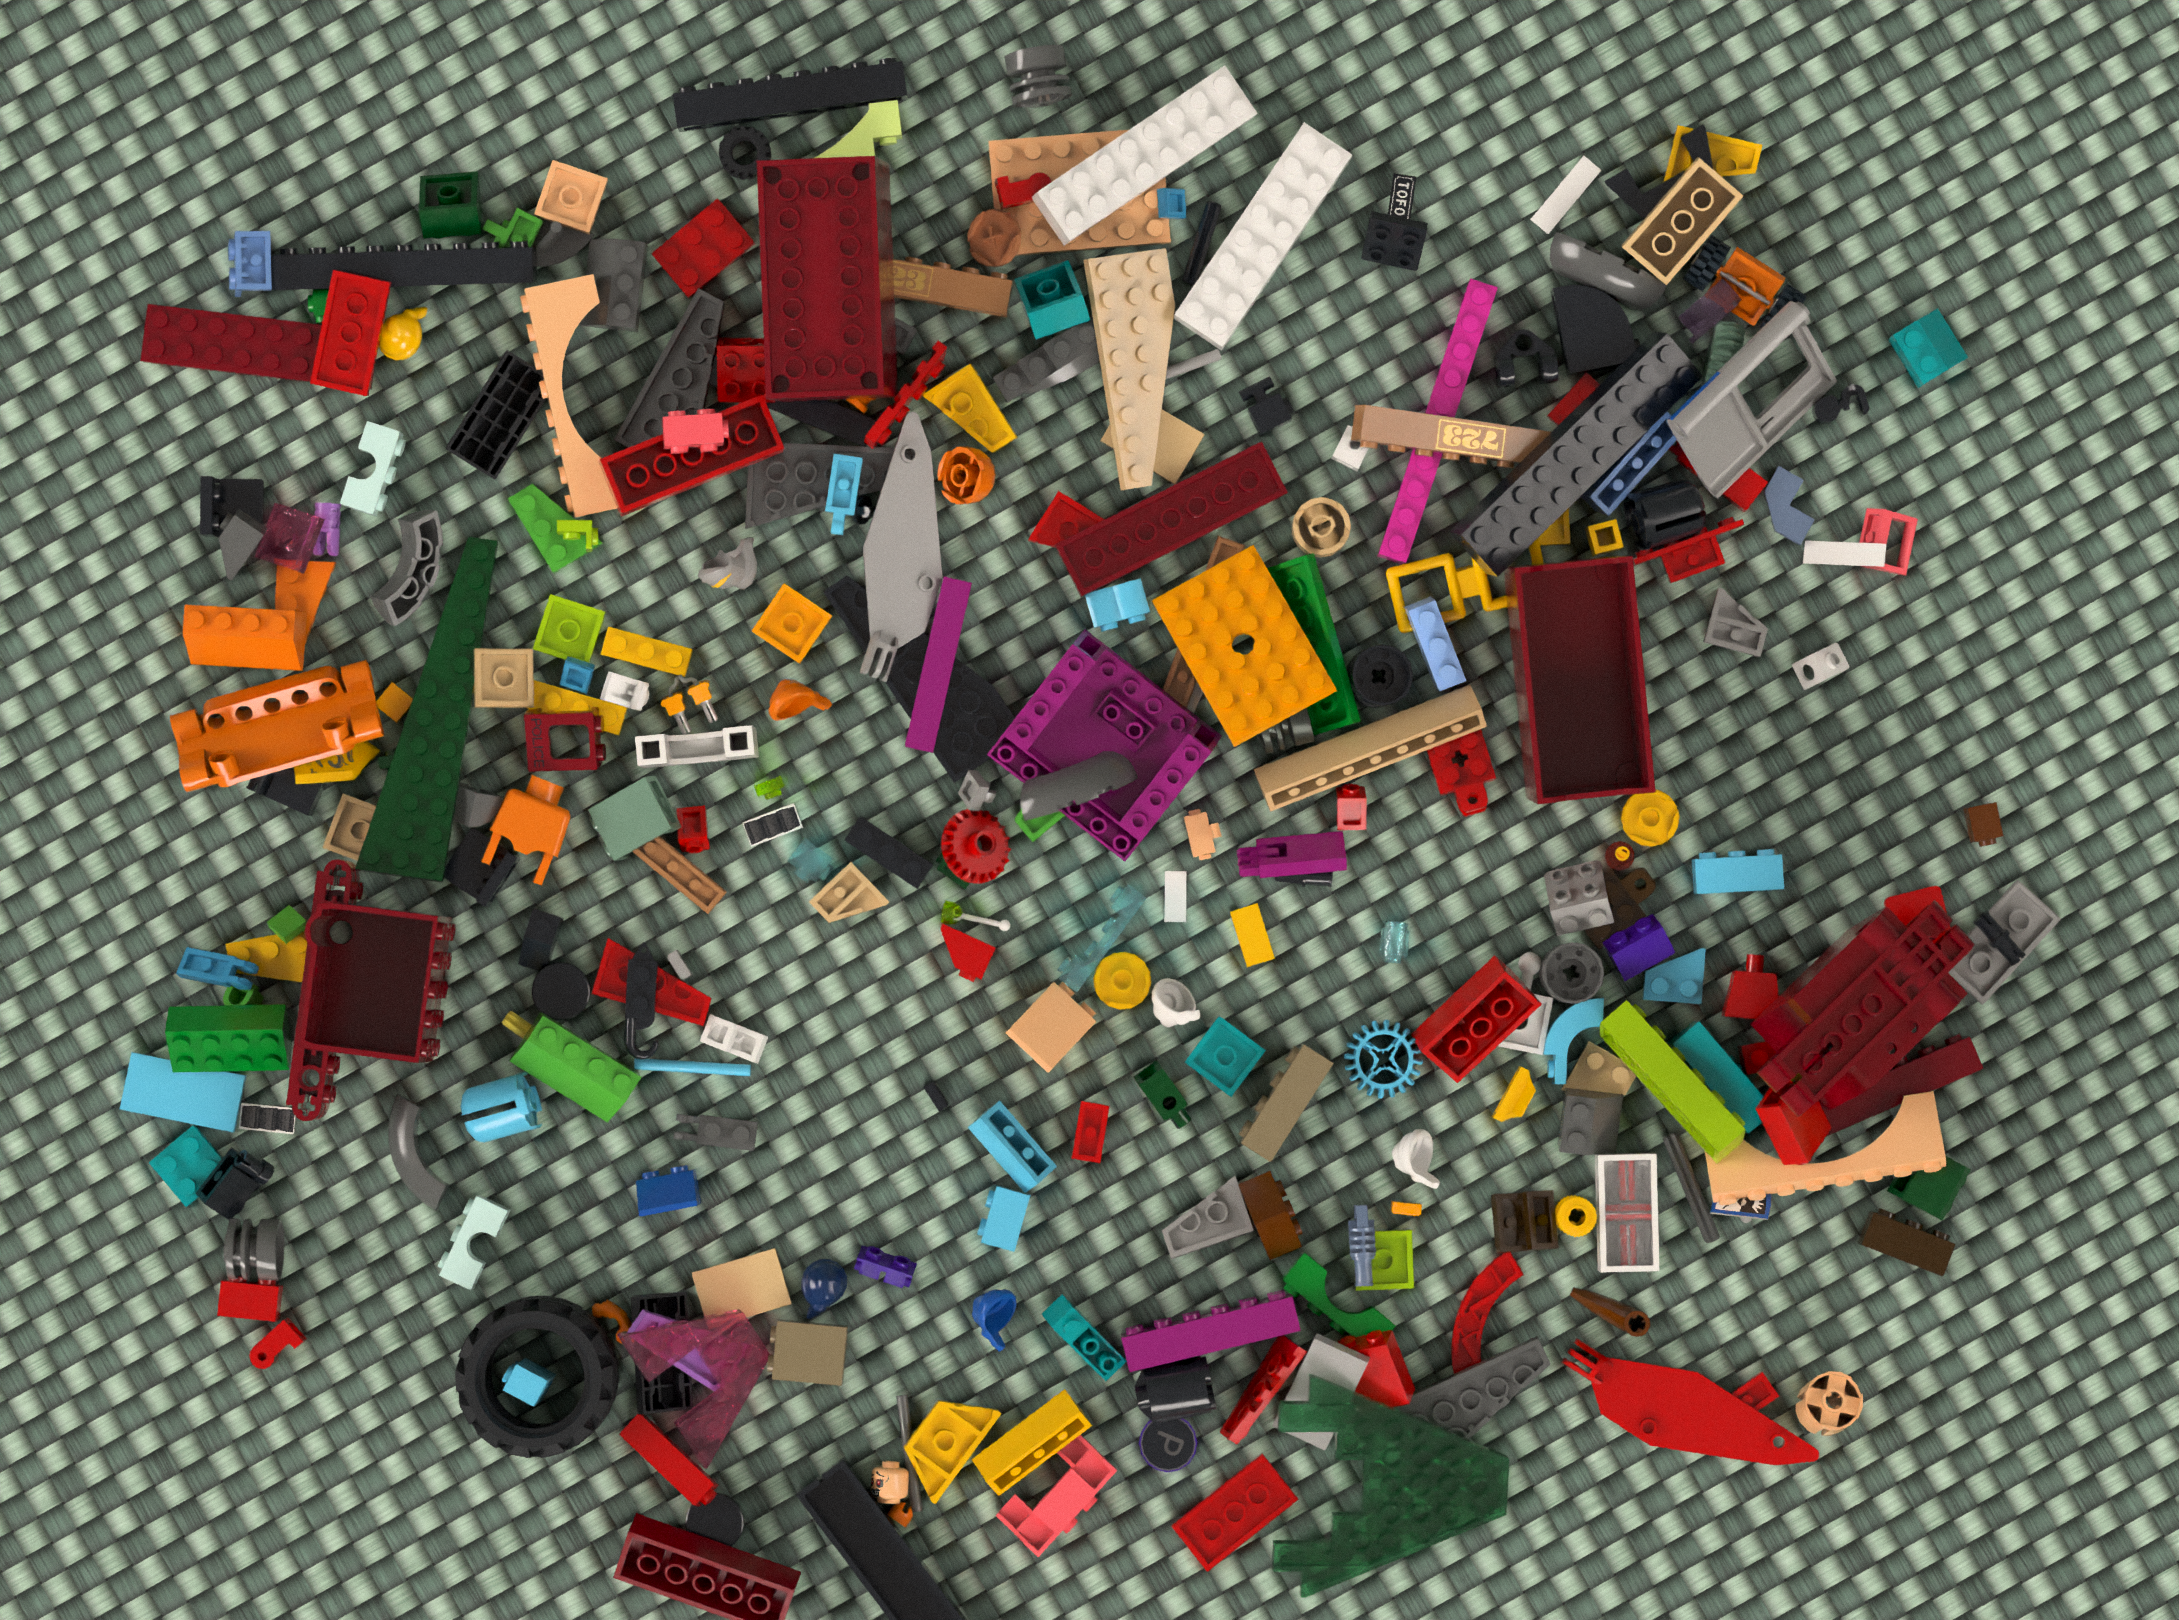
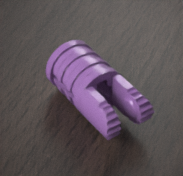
M315 503L313 554L323 555L327 547V553L330 556H337L339 554L341 504Z

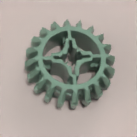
M1718 321L1715 324L1707 350L1701 387L1743 347L1745 335L1743 325L1732 321Z

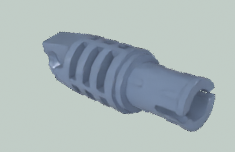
M1354 1205V1220L1348 1221L1350 1257L1351 1260H1354L1355 1286H1373L1372 1259H1375L1374 1256H1376L1374 1220H1368L1367 1205Z

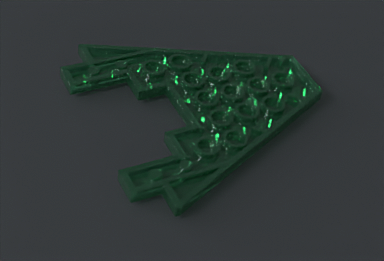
M1309 1374L1308 1401H1279V1432H1335V1459L1363 1460L1361 1512H1332L1331 1540H1273L1272 1570L1273 1572H1300L1299 1594L1301 1598L1311 1596L1507 1515L1509 1458L1507 1455L1314 1374Z

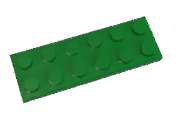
M1314 553L1267 568L1337 690L1307 707L1313 736L1361 722Z

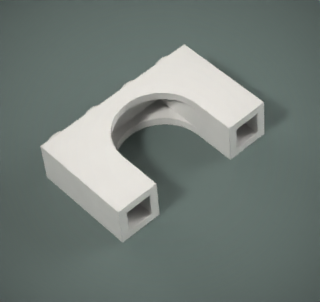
M752 725L723 728L722 731L687 735L657 734L635 737L637 765L641 768L759 757L757 731Z

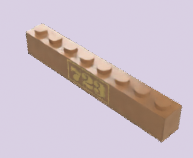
M905 257V261L893 259L895 298L1007 318L1013 281L1007 279V274L991 272L990 276L980 275L978 269L962 267V271L950 269V264L934 262L933 266L922 264V259Z
M1355 405L1351 440L1360 441V447L1377 449L1378 444L1388 445L1387 451L1405 453V448L1415 449V455L1432 457L1433 452L1443 453L1442 459L1459 461L1460 456L1470 457V463L1486 465L1487 460L1497 461V467L1514 468V464H1519L1551 432L1371 405Z

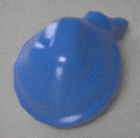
M1006 1289L991 1290L979 1295L973 1302L972 1317L982 1329V1336L988 1339L991 1345L998 1351H1002L1005 1348L999 1331L1011 1320L1017 1304L1016 1296Z

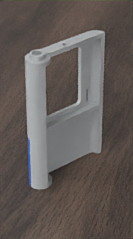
M1789 301L1667 420L1670 429L1702 484L1717 499L1837 382L1817 342L1807 327V324L1810 322L1808 316L1810 312L1799 301L1796 303ZM1792 333L1808 362V366L1758 416L1754 417L1737 386Z

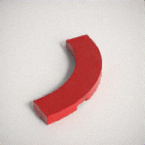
M1511 1252L1502 1253L1491 1261L1474 1279L1460 1303L1454 1321L1451 1340V1358L1454 1374L1481 1362V1339L1489 1311L1504 1290L1524 1275Z

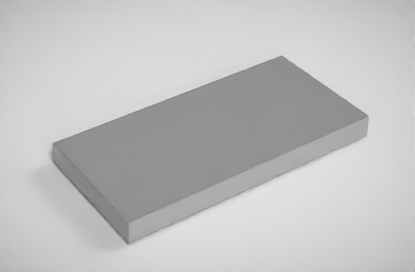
M2016 880L1989 909V914L2002 929H2007L2010 932L2009 937L2026 954L2024 958H2019L2021 961L2011 966L1996 947L1992 948L1989 945L1990 940L1975 925L1967 934L1975 943L1974 947L1948 972L1981 1005L1993 995L2061 920L2058 915L2019 880Z
M1316 1333L1272 1426L1326 1450L1370 1357Z

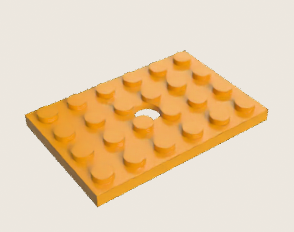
M1254 545L1152 600L1159 616L1234 747L1337 691ZM1243 634L1251 636L1255 641L1253 650L1245 655L1235 652L1232 648L1234 639Z

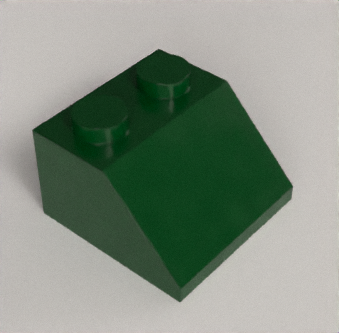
M478 171L420 176L418 211L423 239L481 234L482 211Z

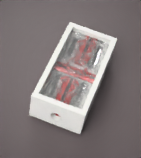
M1596 1154L1598 1271H1659L1657 1154Z

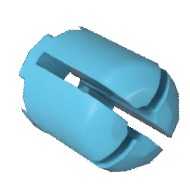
M524 1071L513 1076L470 1087L464 1092L460 1106L462 1115L515 1102L517 1106L503 1112L464 1122L468 1133L476 1141L485 1143L527 1130H534L542 1126V1124L537 1125V1112L542 1111L540 1098L536 1086L530 1087L524 1075H527V1072Z

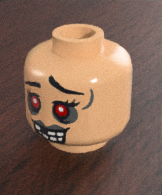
M882 1461V1466L873 1468L871 1472V1494L877 1498L878 1503L899 1504L900 1499L907 1497L909 1472L907 1469L899 1467L900 1462Z

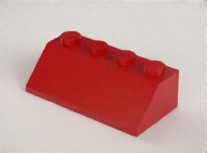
M1494 955L1427 1018L1411 1036L1416 1039L1415 1042L1424 1055L1455 1082L1459 1083L1542 1004L1519 977Z

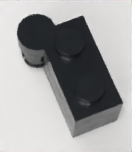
M291 767L250 779L246 788L305 815L312 816L326 784H296L294 770Z
M231 1147L197 1190L196 1194L206 1206L230 1220L242 1211L250 1195L271 1179L274 1173V1166L264 1159H257L248 1153L247 1150L238 1152Z

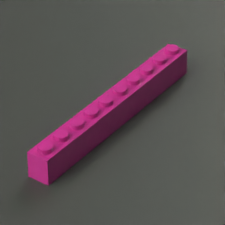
M1470 278L1425 411L1426 414L1455 418L1498 287ZM1415 449L1412 450L1377 557L1401 565L1406 564L1443 453L1433 452L1432 457L1415 455Z

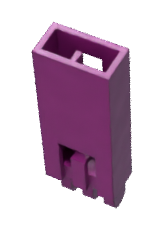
M1343 831L1256 839V847H1245L1237 850L1239 875L1242 877L1260 876V878L1347 870Z

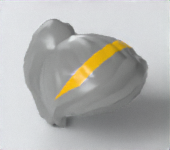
M747 537L741 539L736 550L728 553L719 550L715 558L707 560L702 564L698 578L702 580V583H707L715 588L725 589L734 586L745 590L753 583L757 574V559L753 550L754 538Z

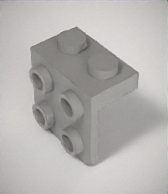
M1600 861L1585 862L1548 871L1544 874L1550 912L1557 936L1614 923Z

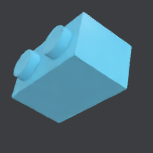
M998 1185L995 1191L989 1190L985 1207L990 1208L987 1219H981L977 1235L982 1236L981 1243L1015 1252L1031 1194Z

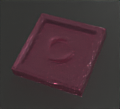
M275 503L266 525L268 529L261 538L254 557L304 574L324 519Z

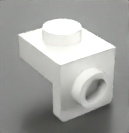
M608 671L600 699L641 711L649 698V683Z

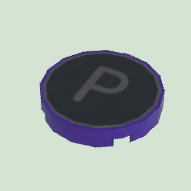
M1184 1418L1157 1424L1149 1420L1141 1431L1139 1446L1141 1455L1147 1464L1159 1471L1173 1472L1182 1469L1190 1463L1196 1452L1197 1439L1193 1427Z

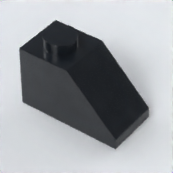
M538 909L532 910L523 939L519 965L541 971L550 964L564 920L563 917Z

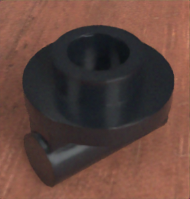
M861 495L857 498L855 515L853 516L857 524L863 525L868 522L869 518L873 517L876 506H872V501L868 496Z

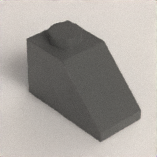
M238 509L234 516L228 513L219 526L224 530L219 537L226 576L231 581L268 529L241 509Z

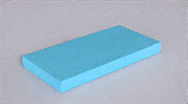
M131 1052L120 1109L235 1132L247 1075L228 1071L173 1073L170 1059Z

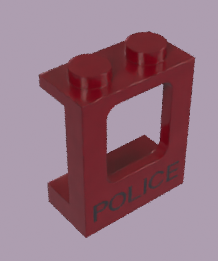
M592 707L588 711L542 712L541 708L529 709L524 714L528 772L597 770L602 765V761L606 760V746L601 744L600 735L604 731L603 715H599L598 707ZM583 724L588 727L589 757L554 758L552 756L550 726Z

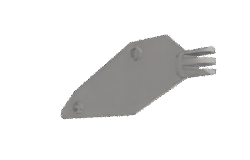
M915 412L907 413L904 418L863 545L870 641L859 673L866 675L869 671L870 677L876 679L879 676V679L884 682L888 680L897 649L925 632L943 577L932 454L920 418ZM906 449L911 452L910 459L905 457Z

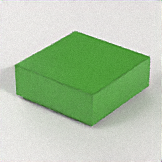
M290 905L267 921L268 927L286 944L302 933L307 923Z

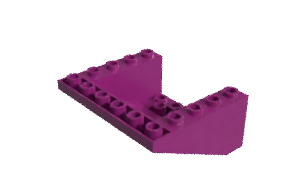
M1084 629L987 755L1023 783L1027 779L1049 774L1082 762L1102 751H1114L1127 758L1133 765L1138 779L1117 790L1112 791L1111 789L1100 794L1098 798L1076 805L1073 800L1072 805L1059 809L1061 813L1123 861H1126L1211 754L1222 735Z

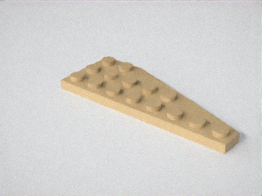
M1166 248L1083 260L1121 490L1152 486L1175 311Z

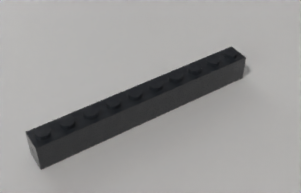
M528 241L510 242L511 247H499V242H482V248H470V243H453V249H441V244H424V250H413L412 245H395V251H384V245L366 246V252H355V246L337 247L338 252L326 253V247L309 248V253L298 254L297 248L280 249V254H271L272 290L329 289L333 269L392 282L391 287L530 283L537 281L536 246L528 247Z

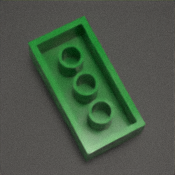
M286 1004L176 1006L168 1008L165 1035L173 1073L289 1070L292 1040Z

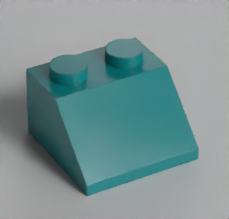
M1938 308L1888 339L1918 388L1968 358Z

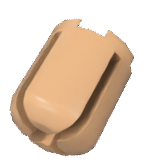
M1828 1371L1816 1376L1799 1391L1797 1398L1801 1399V1401L1796 1404V1414L1799 1422L1807 1431L1816 1434L1822 1430V1436H1831L1846 1429L1859 1418L1863 1408V1394L1860 1393L1857 1384L1852 1380L1851 1376L1842 1372ZM1826 1399H1828L1830 1406L1833 1408L1828 1407V1404H1826Z

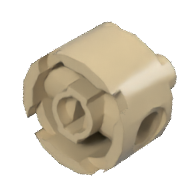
M1319 497L1310 499L1300 506L1293 518L1291 529L1293 540L1300 550L1306 554L1314 553L1315 557L1322 558L1332 556L1341 550L1349 538L1351 524L1349 515L1341 504L1329 498Z

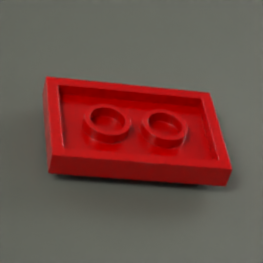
M717 198L651 254L688 299L695 295L698 288L702 289L755 245V242Z

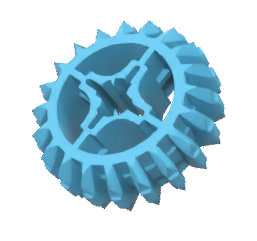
M1389 1020L1383 1021V1029H1379L1377 1021H1372V1031L1369 1032L1368 1027L1362 1025L1361 1029L1365 1035L1361 1037L1358 1033L1354 1032L1352 1036L1358 1040V1043L1356 1045L1350 1042L1347 1043L1346 1046L1354 1049L1353 1054H1344L1345 1059H1353V1064L1346 1065L1345 1070L1355 1069L1356 1073L1352 1074L1349 1079L1350 1081H1354L1357 1078L1362 1080L1357 1085L1358 1090H1361L1367 1084L1369 1086L1367 1095L1371 1096L1374 1088L1378 1089V1098H1383L1384 1090L1388 1089L1389 1096L1392 1098L1395 1097L1393 1089L1395 1087H1398L1401 1093L1406 1092L1405 1087L1402 1085L1404 1081L1411 1086L1414 1085L1415 1082L1409 1078L1410 1073L1416 1076L1420 1075V1071L1413 1069V1065L1423 1064L1422 1059H1414V1054H1419L1421 1051L1419 1048L1412 1049L1411 1047L1412 1044L1416 1043V1039L1411 1038L1407 1040L1405 1038L1410 1033L1408 1028L1404 1029L1401 1034L1398 1033L1400 1023L1396 1022L1391 1030L1388 1029ZM1383 1034L1395 1037L1392 1043L1383 1049L1377 1048L1368 1041L1374 1036ZM1401 1044H1403L1407 1053L1405 1070H1402L1394 1059L1395 1053ZM1362 1047L1367 1050L1373 1059L1369 1070L1365 1074L1359 1062ZM1393 1047L1392 1051L1389 1053L1390 1055L1388 1056V1060L1390 1061V1064H1392L1395 1067V1069H1393L1389 1065L1385 1067V1064H1383L1382 1067L1378 1066L1375 1069V1071H1373L1374 1068L1377 1066L1379 1059L1378 1057H1376V1054L1372 1051V1049H1374L1378 1053L1381 1051L1382 1054H1384V1051L1389 1052L1390 1049ZM1384 1069L1391 1071L1398 1077L1389 1083L1371 1081L1375 1075Z

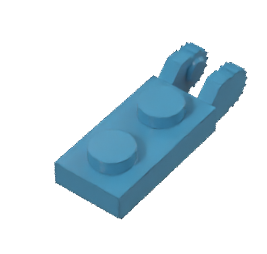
M187 947L176 974L184 979L225 987L233 986L237 989L249 991L253 983L246 978L237 977L235 974L237 969L244 973L257 974L259 966L249 961L240 960L235 956Z

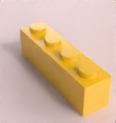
M1064 1389L989 1447L982 1450L972 1461L988 1485L1000 1496L1092 1425L1075 1400Z

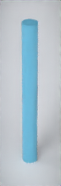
M637 1058L634 1060V1070L736 1076L751 1075V1065Z

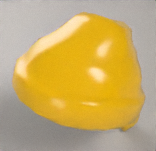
M416 307L405 309L402 313L386 318L383 322L379 342L381 352L393 360H405L412 357L417 352L422 340V329L419 320L426 316L428 308Z

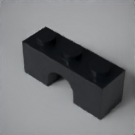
M861 816L844 840L916 889H919L934 866Z

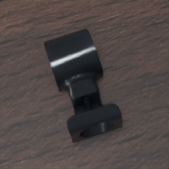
M1851 384L1841 392L1840 399L1833 395L1819 399L1812 409L1814 419L1821 424L1831 423L1838 417L1840 410H1850L1849 403L1852 395L1857 396L1861 417H1863L1869 411L1864 389L1859 385Z

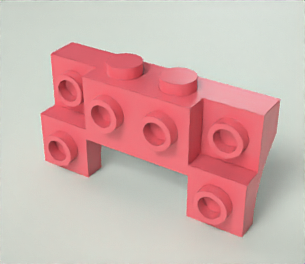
M1079 1435L1057 1452L1071 1467L1033 1509L1015 1493L995 1515L1037 1557L1044 1552L1062 1531L1067 1534L1076 1525L1078 1520L1075 1516L1082 1509L1087 1512L1098 1500L1095 1497L1096 1493L1117 1472V1468L1101 1455L1082 1435Z

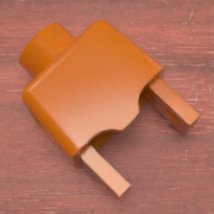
M532 775L525 792L518 789L508 790L498 813L488 829L492 831L481 862L490 865L501 836H505L512 842L514 850L526 855L534 851L544 852L532 881L542 886L553 856L558 857L571 818L569 810L558 806L564 787Z

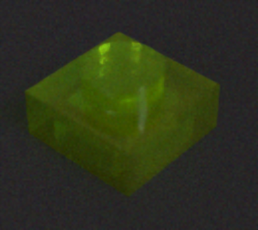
M782 776L754 785L757 796L759 798L764 796L766 801L781 796V790L787 788Z

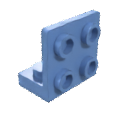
M235 231L234 239H229L228 260L234 261V268H229V289H235V297H241L242 291H271L270 231Z

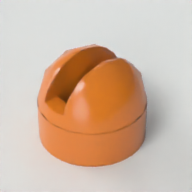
M900 1502L892 1506L887 1514L902 1526L907 1527L913 1517V1510L911 1506L906 1511L902 1510L906 1503Z

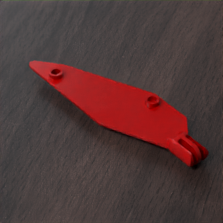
M1578 1338L1575 1339L1574 1343L1597 1359L1593 1362L1571 1347L1567 1353L1590 1367L1589 1371L1587 1372L1565 1357L1561 1361V1363L1591 1381L1600 1413L1650 1446L1769 1465L1814 1462L1819 1458V1451L1815 1447L1698 1372L1606 1357ZM1780 1436L1783 1438L1781 1446H1774L1773 1440L1775 1437Z

